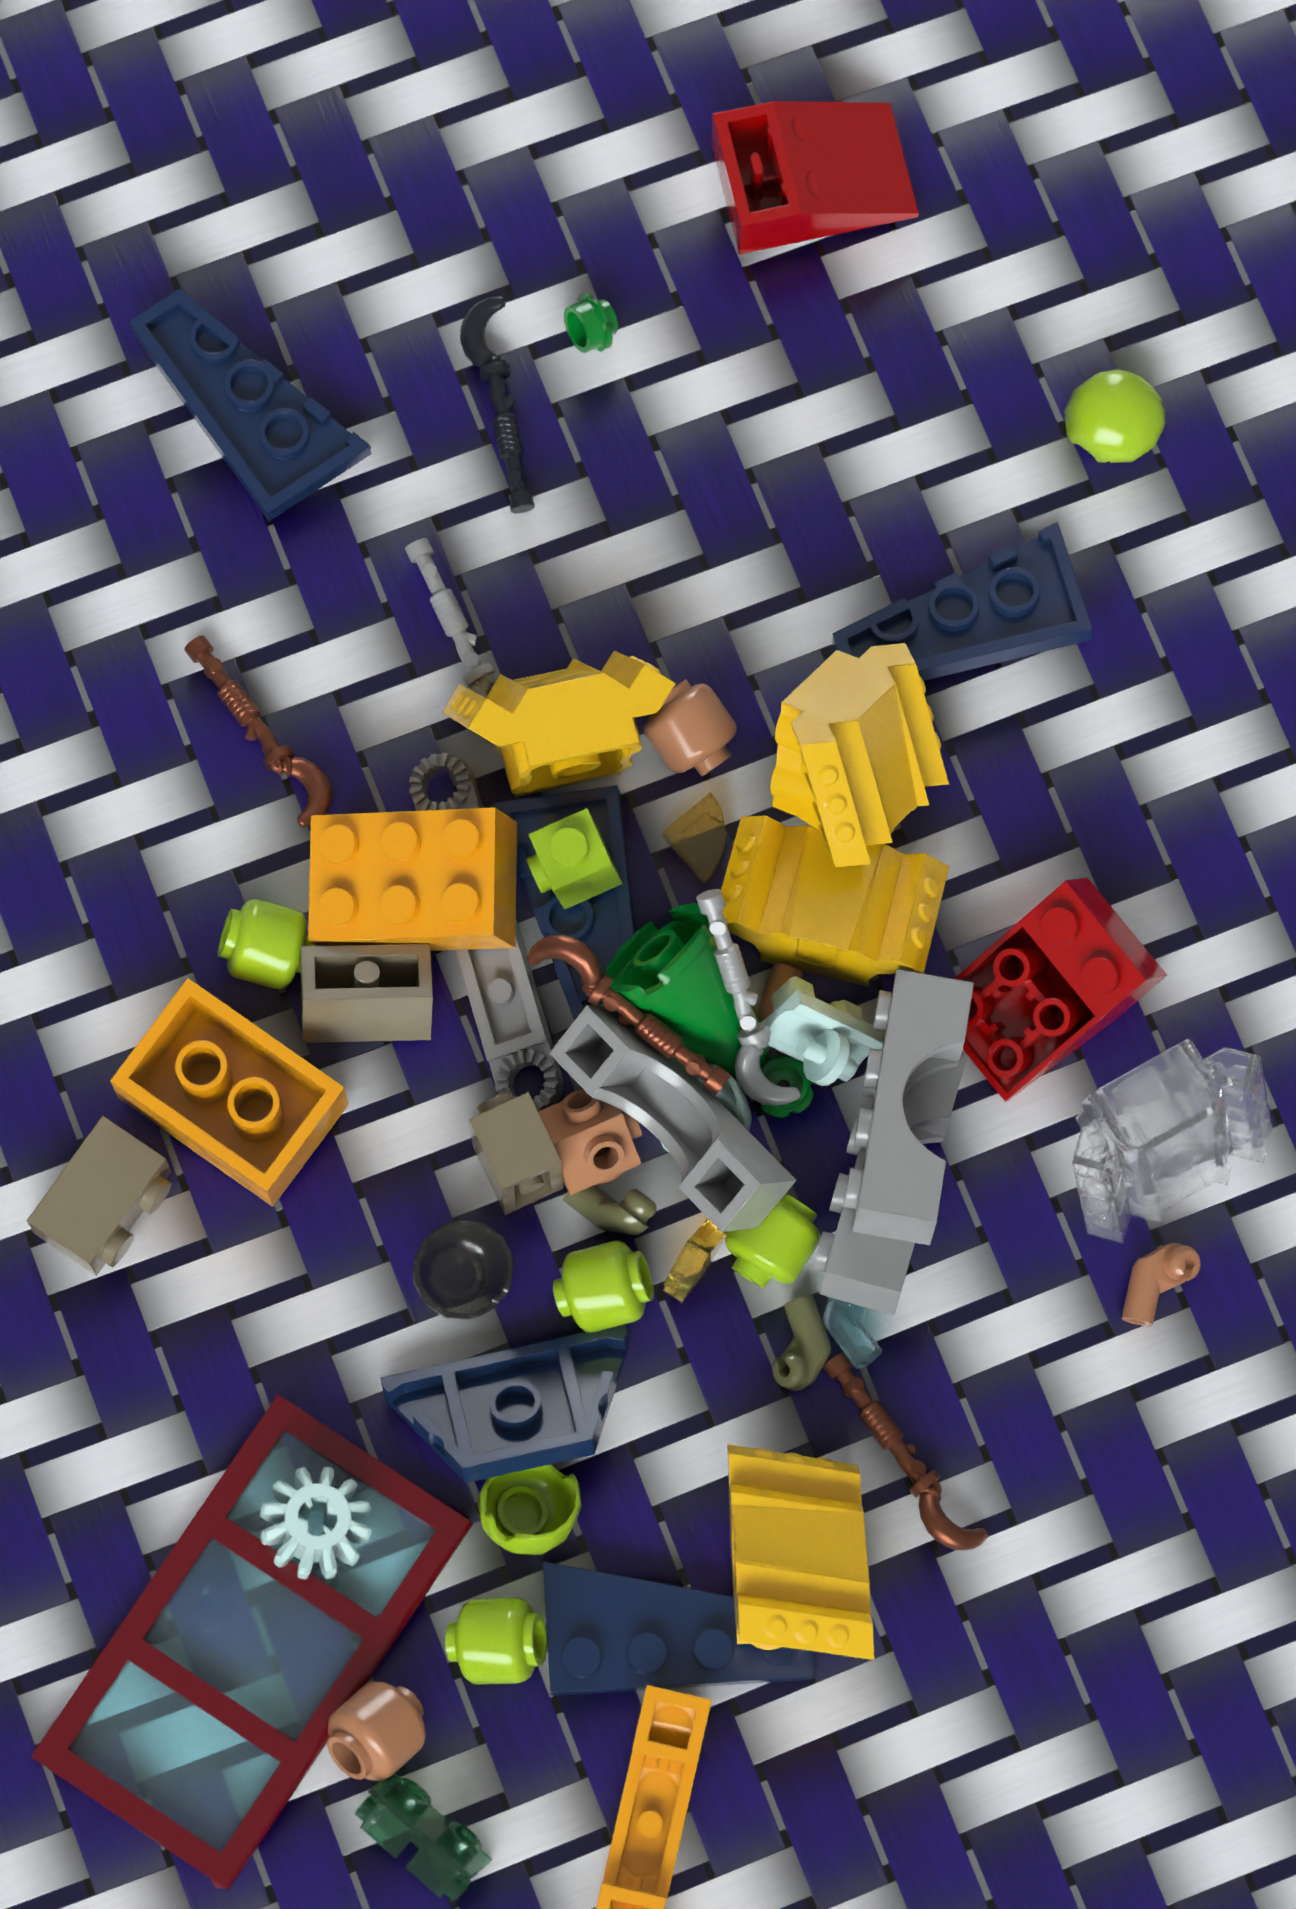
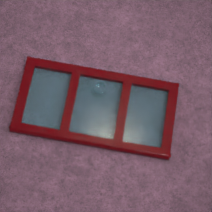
M278 1394L31 1757L209 1877L215 1887L225 1888L229 1891L326 1746L329 1739V1717L368 1683L473 1526V1523L469 1521L467 1515L463 1512H456ZM305 1467L313 1484H319V1478L324 1467L333 1468L334 1478L331 1487L338 1490L345 1481L353 1479L357 1483V1488L347 1502L368 1501L371 1507L368 1516L356 1521L366 1525L372 1531L367 1543H352L360 1555L357 1563L350 1566L335 1556L337 1572L335 1577L326 1579L322 1574L319 1562H313L311 1572L306 1580L298 1578L297 1569L301 1560L295 1556L287 1565L281 1568L274 1563V1558L284 1543L271 1546L263 1545L260 1539L263 1530L275 1525L260 1517L262 1505L271 1502L279 1503L272 1493L273 1485L278 1480L288 1483L297 1490L294 1475L298 1468ZM319 1511L310 1512L308 1520H305L308 1522L307 1533L321 1535L323 1527L326 1526L323 1524V1513Z

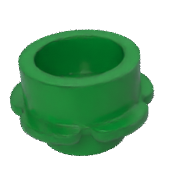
M589 293L580 294L577 299L578 302L567 306L564 310V323L567 333L579 351L586 353L597 349V351L602 352L611 347L613 335L618 331L615 312L606 300L593 299Z
M776 1055L768 1058L766 1064L761 1069L764 1076L775 1085L785 1081L789 1084V1087L797 1088L800 1092V1098L786 1105L771 1106L762 1104L763 1111L779 1118L787 1117L790 1112H803L810 1105L814 1095L811 1089L813 1082L806 1078L803 1072V1062L786 1055Z

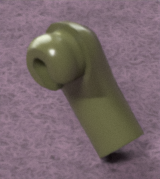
M596 1185L573 1195L567 1192L563 1198L565 1203L599 1229L606 1232L639 1235L649 1227L646 1222L654 1216L657 1210L656 1203L637 1189L628 1191L621 1203L617 1202Z
M814 1295L802 1296L784 1304L794 1337L782 1356L776 1357L774 1360L772 1376L777 1384L792 1391L803 1390L814 1383L831 1354V1343Z

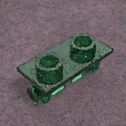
M395 1773L386 1780L374 1785L368 1792L370 1796L355 1812V1815L363 1821L360 1829L373 1838L395 1859L410 1842L420 1849L406 1868L440 1899L446 1894L452 1901L456 1902L471 1885L472 1881L470 1879L493 1860L481 1849L482 1844L479 1838L469 1828L458 1822L447 1820L431 1806L430 1796L420 1785L410 1779L400 1778Z

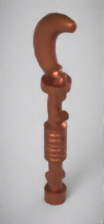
M204 635L194 638L185 646L184 651L193 663L199 662L204 668L205 676L213 680L219 689L217 695L224 702V705L232 713L233 717H235L236 721L239 722V725L241 727L247 726L245 738L249 741H255L257 738L262 745L261 750L266 755L263 762L267 770L274 771L278 775L285 773L287 777L292 775L304 785L308 795V802L304 811L297 817L299 826L306 827L311 825V815H326L333 801L332 785L326 773L315 763L304 758L294 757L295 753L290 745L280 746L273 732L260 719V709L250 699V696L240 685L239 681L231 680L222 668L221 660L213 656L212 651L214 648Z
M551 935L538 940L530 948L527 956V962L530 965H538L546 959H559L569 963L582 976V990L589 997L587 1002L596 1007L601 1000L608 1011L620 1013V1025H633L635 1034L639 1035L640 1038L644 1039V1041L649 1043L667 1059L674 1057L686 1066V1071L690 1075H697L705 1081L702 1086L712 1094L716 1095L731 1075L720 1066L714 1069L706 1062V1058L702 1054L694 1053L683 1044V1038L666 1024H663L661 1020H658L656 1016H653L650 1012L644 1014L631 1001L614 991L610 987L614 980L607 975L602 978L601 967L595 954L581 941L565 935Z
M841 1352L823 1366L832 1381L838 1379L843 1386L842 1392L844 1395L852 1398L860 1409L858 1416L866 1424L867 1429L870 1430V1433L883 1450H890L898 1465L915 1484L909 1491L915 1498L920 1496L918 1503L920 1519L927 1532L937 1542L954 1550H972L981 1546L988 1537L987 1531L983 1528L973 1530L962 1528L945 1515L939 1503L942 1492L938 1482L940 1476L935 1470L927 1474L924 1463L913 1458L916 1447L902 1441L903 1432L900 1431V1428L893 1421L884 1406L881 1405V1402L879 1400L873 1401L864 1389L863 1380L855 1376L850 1370L853 1364L845 1353Z

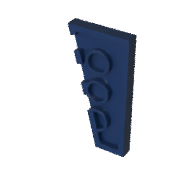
M180 288L128 321L133 335L268 521H271L372 454L371 446L355 432L351 434L331 417V412L312 397L308 398L284 378L280 370L265 358L262 360L240 342L239 337Z
M1056 522L1039 530L1037 538L1015 549L1011 544L989 555L987 563L960 576L955 572L935 582L934 589L910 601L903 598L834 632L833 648L834 651L838 650L860 658L871 646L906 643L916 663L919 676L925 681L1090 641L1092 639V626L1059 523Z
M614 785L493 803L494 807L517 822V870L522 878L543 937L565 935L584 943L595 954L601 967L603 978L607 975L605 970L610 960L619 948L636 933L622 799L618 786ZM588 808L600 830L623 884L564 910L552 889L541 893L526 860V858L537 854L528 834ZM552 959L575 1021L587 1005H592L587 1002L589 997L582 990V976L569 963L559 959ZM600 1000L598 1005H603V1002Z
M543 1562L551 1696L646 1690L647 1685L663 1689L814 1680L813 1651L787 1647L763 1650L752 1644H737L733 1596Z

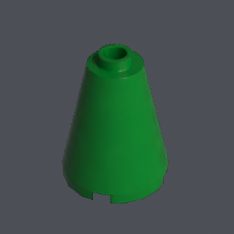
M696 903L675 907L668 911L675 919L674 921L659 930L651 921L640 928L619 948L608 963L605 973L614 980L610 986L614 991L631 1001L644 1014L652 1013L663 1024H666L681 1036L683 1044L694 1053L702 1054L708 1064L720 1066L733 1079H736L734 1063L737 1051L742 1046L737 1034L743 1028L740 1025V1020L734 1007L733 996L731 993L726 992L714 955L717 945L710 931L708 917L701 914L699 905ZM751 1005V1008L756 1015L758 1023L762 1022L755 1006ZM770 1046L763 1048L764 1053L760 1055L761 1069L767 1062L768 1057L766 1053Z

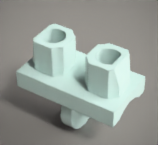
M796 976L788 979L772 994L773 1012L762 1021L767 1023L771 1032L768 1046L802 1061L803 1072L811 1082L820 1086L830 1085L837 1078L847 1082L855 1075L859 1065L869 1055L870 1049L882 1051L885 1031L874 1029L872 1024L865 1022L861 1007L846 1000L833 1001L830 1004L815 998L813 984Z

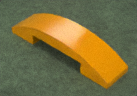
M650 1685L646 1686L596 1909H665L712 1700Z

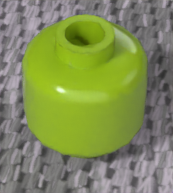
M251 899L246 901L240 910L231 909L229 911L220 937L218 957L226 959L227 971L234 978L273 989H283L291 983L296 972L301 973V946L315 945L308 942V936L306 935L307 922L302 912L263 900Z
M786 1193L758 1228L729 1231L726 1233L725 1245L728 1251L737 1258L731 1269L762 1289L766 1287L770 1279L780 1284L788 1285L797 1280L819 1245L821 1239L820 1231L813 1224L818 1215Z
M612 1241L567 1254L562 1266V1278L554 1279L553 1281L554 1297L563 1317L572 1315L578 1326L588 1333L639 1320L644 1314L646 1302L653 1300L654 1297L653 1281L643 1253L641 1251L632 1252L622 1241Z
M520 1597L476 1598L469 1600L461 1608L457 1622H450L447 1626L445 1635L447 1657L450 1662H458L462 1675L472 1684H513L527 1681L535 1667L542 1666L546 1658L547 1629L545 1620L541 1613H534L530 1604Z

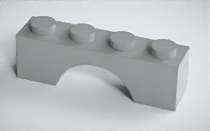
M897 969L892 992L879 990L873 1028L885 1030L882 1051L869 1050L863 1084L865 1088L875 1089L872 1110L860 1108L853 1146L866 1150L862 1170L850 1168L844 1200V1207L856 1209L852 1232L930 1245L937 1222L946 1161L925 1148L914 1136L905 1118L903 1099L908 1091L922 1078L940 1070L958 1067L965 1042L973 982Z
M587 1005L549 1054L592 1098L606 1102L627 1113L661 1141L679 1166L681 1182L678 1187L721 1232L758 1228L796 1182V1179L710 1091L702 1086L703 1084L695 1076L690 1075L686 1071V1067L674 1057L667 1059L649 1043L644 1041V1039L640 1038L639 1035L635 1034L633 1025H620V1013L617 1011H608L604 1005H597L596 1007L594 1005Z
M960 1059L958 1067L940 1070L922 1078L905 1095L903 1099L905 1118L912 1133L921 1144L944 1141L966 1060ZM864 1087L863 1096L874 1098L875 1089ZM856 1115L846 1153L858 1156L854 1169L862 1170L866 1149L853 1147L858 1115ZM840 1173L829 1209L830 1211L841 1213L835 1234L822 1232L812 1268L824 1272L819 1294L895 1316L915 1243L852 1232L856 1209L844 1207L849 1175Z

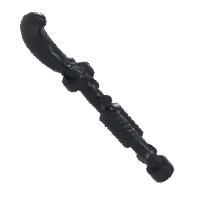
M497 296L478 302L468 311L460 329V343L464 355L473 365L480 368L481 380L489 381L491 402L496 414L492 422L499 457L505 460L508 473L507 481L510 483L512 492L508 495L511 513L518 514L533 510L535 504L532 491L526 489V476L523 474L520 459L524 451L516 414L511 413L517 401L508 395L506 397L508 386L504 379L510 377L511 367L501 354L496 355L495 351H491L485 341V328L488 321L497 311L506 306L505 297Z

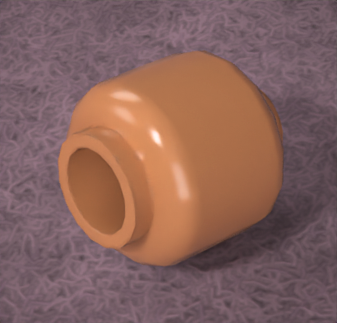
M686 679L673 687L658 713L651 714L644 723L645 735L668 768L673 772L683 773L695 767L700 776H703L732 755L725 745L735 736L737 732L736 723L712 688L707 684L700 683L691 686Z
M374 1681L364 1685L329 1717L327 1748L333 1761L344 1773L354 1779L362 1780L366 1778L368 1780L384 1781L392 1776L424 1746L426 1729L422 1719L424 1710L420 1701L410 1690L402 1686L394 1687L385 1682Z

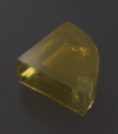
M711 792L663 831L664 840L703 883L713 875L719 866L726 842L723 812Z
M706 1219L683 1247L663 1283L665 1285L663 1291L683 1302L717 1254L727 1232H721L709 1219Z

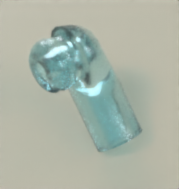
M827 1297L823 1314L824 1326L856 1369L869 1365L882 1353V1349L864 1326L868 1308Z

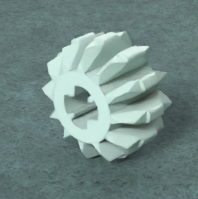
M305 1467L298 1468L294 1475L297 1490L288 1483L278 1480L273 1485L272 1493L279 1503L271 1502L262 1505L260 1517L275 1525L263 1530L260 1539L263 1545L271 1546L284 1543L274 1558V1563L281 1568L287 1565L295 1556L301 1560L297 1569L298 1578L306 1580L311 1572L313 1562H319L322 1574L326 1579L335 1577L337 1572L335 1556L350 1566L357 1563L360 1555L352 1543H367L372 1531L366 1525L356 1521L368 1516L371 1507L368 1501L347 1502L357 1488V1483L353 1479L345 1481L338 1490L331 1487L334 1478L333 1468H323L319 1484L312 1483L310 1473ZM311 1511H319L324 1514L323 1524L326 1526L323 1527L320 1536L307 1533L308 1522L305 1520H308Z

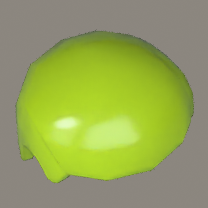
M1114 369L1096 373L1073 391L1064 410L1067 436L1071 443L1083 447L1097 462H1133L1155 447L1165 427L1163 401L1151 384L1133 372Z
M552 1464L487 1478L477 1499L484 1531L492 1541L513 1554L542 1555L562 1544L575 1525L581 1509L577 1478L574 1474L564 1475Z

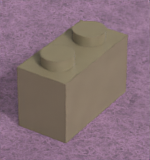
M430 944L301 946L303 1043L431 1040L433 990Z
M511 1092L502 1093L486 1100L476 1108L479 1115L469 1119L473 1148L505 1215L563 1189L562 1162L529 1092L516 1098L513 1097Z
M102 1116L26 1221L34 1234L97 1276L105 1264L114 1267L128 1251L134 1239V1235L129 1231L142 1212L145 1211L151 1215L164 1201L172 1186V1182L167 1180L172 1171L165 1157Z

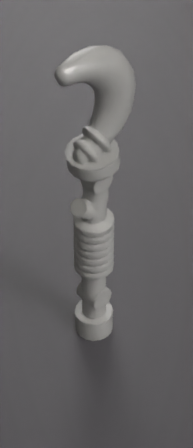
M428 538L416 540L405 547L411 563H417L432 594L429 601L433 609H435L437 618L440 620L446 636L453 638L459 657L466 665L469 673L463 678L472 691L486 698L491 690V686L495 683L494 673L496 671L491 663L482 665L478 654L474 651L472 646H476L478 635L466 631L469 624L466 622V618L458 605L459 603L452 589H447L440 577L437 567L431 558L434 551Z
M720 889L705 891L699 894L696 899L701 914L708 917L710 931L717 945L714 955L726 992L731 993L733 996L734 1007L740 1020V1025L743 1028L737 1034L742 1046L737 1051L734 1063L736 1081L744 1093L761 1104L771 1106L789 1104L800 1098L799 1090L795 1087H780L773 1084L764 1076L760 1068V1055L764 1053L763 1048L769 1045L771 1032L767 1023H758L756 1015L751 1008V1005H755L758 995L747 990L751 983L739 946L732 943L727 919L722 911L726 907Z

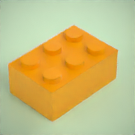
M496 807L311 815L308 942L315 946L430 944V951L515 948L517 822Z
M189 978L186 979L110 1080L120 1100L272 1207L349 1105L345 1087Z

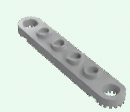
M446 753L430 754V757L420 760L421 763L414 767V773L409 779V793L412 795L416 811L484 808L472 770L454 755ZM443 770L453 771L457 775L456 778L459 782V785L457 784L456 786L457 792L453 793L454 797L448 798L447 802H432L428 795V785L431 778ZM516 919L515 948L455 950L498 1095L511 1092L513 1097L516 1098L514 1080L518 1072L527 1066H538L544 1073L543 1076L546 1082L543 1084L545 1086L544 1090H541V1094L535 1096V1099L532 1101L537 1111H541L556 1104L560 1099L563 1090V1077L559 1063L549 1054L554 1045L532 970L527 962V953Z

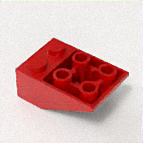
M771 101L713 114L712 147L739 255L916 218L919 215L890 102Z
M1088 877L1066 880L954 978L974 983L963 1050L1002 1099L1007 1102L1120 1017L1163 980L1167 974Z

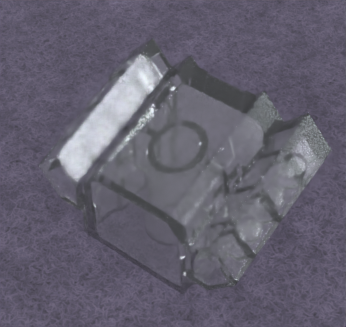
M1188 1038L1090 1093V1096L1081 1103L1084 1111L1075 1118L1081 1130L1072 1160L1087 1233L1124 1243L1131 1215L1161 1223L1164 1211L1179 1201L1214 1182L1228 1185L1234 1156L1264 1163L1272 1125L1261 1056L1224 1047L1203 1059L1194 1042Z

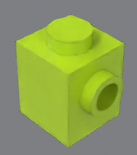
M588 808L528 834L537 854L526 858L536 884L541 893L552 889L564 910L623 884L600 830Z

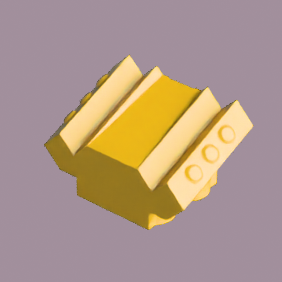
M906 643L871 646L860 658L836 650L781 702V713L775 730V740L778 744L776 766L770 784V791L773 795L772 807L797 816L818 829L835 867L871 864L866 845L893 843L890 834L894 831V828L918 806L929 805L925 787L949 784L940 753L941 742L932 724L934 720L933 713L924 695L926 692L925 684L922 677L919 676L916 663Z
M613 651L601 671L573 658L566 669L515 680L500 674L486 698L459 683L442 713L495 745L503 760L511 793L515 797L620 775L624 770L630 768L633 765L631 756L642 749L635 718L658 713L676 683L661 675L660 670L650 663L634 656L628 657Z
M768 816L741 817L721 888L726 905L722 911L727 919L729 932L754 944L761 954L760 961L771 964L782 963L795 967L800 971L868 987L870 979L877 974H896L897 969L924 974L949 866L926 853L903 854L886 844L866 845L871 864L835 867L822 835L815 827L809 825L785 826Z
M727 1444L730 1545L737 1644H752L763 1650L787 1647L874 1660L870 1582L864 1512L861 1502V1478L858 1465L832 1461L822 1457L812 1458L796 1453H780L765 1448L755 1449Z

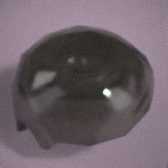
M465 1220L447 1223L435 1229L419 1245L415 1252L412 1265L413 1284L423 1304L445 1319L472 1320L492 1310L508 1295L512 1287L514 1258L504 1237L484 1223Z

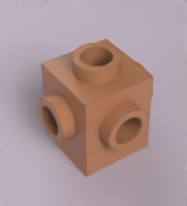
M584 1089L574 1091L566 1096L563 1101L538 1111L562 1162L563 1183L570 1195L597 1183L613 1181L623 1172L641 1164L633 1143L634 1139L642 1136L638 1121L615 1106L592 1098Z

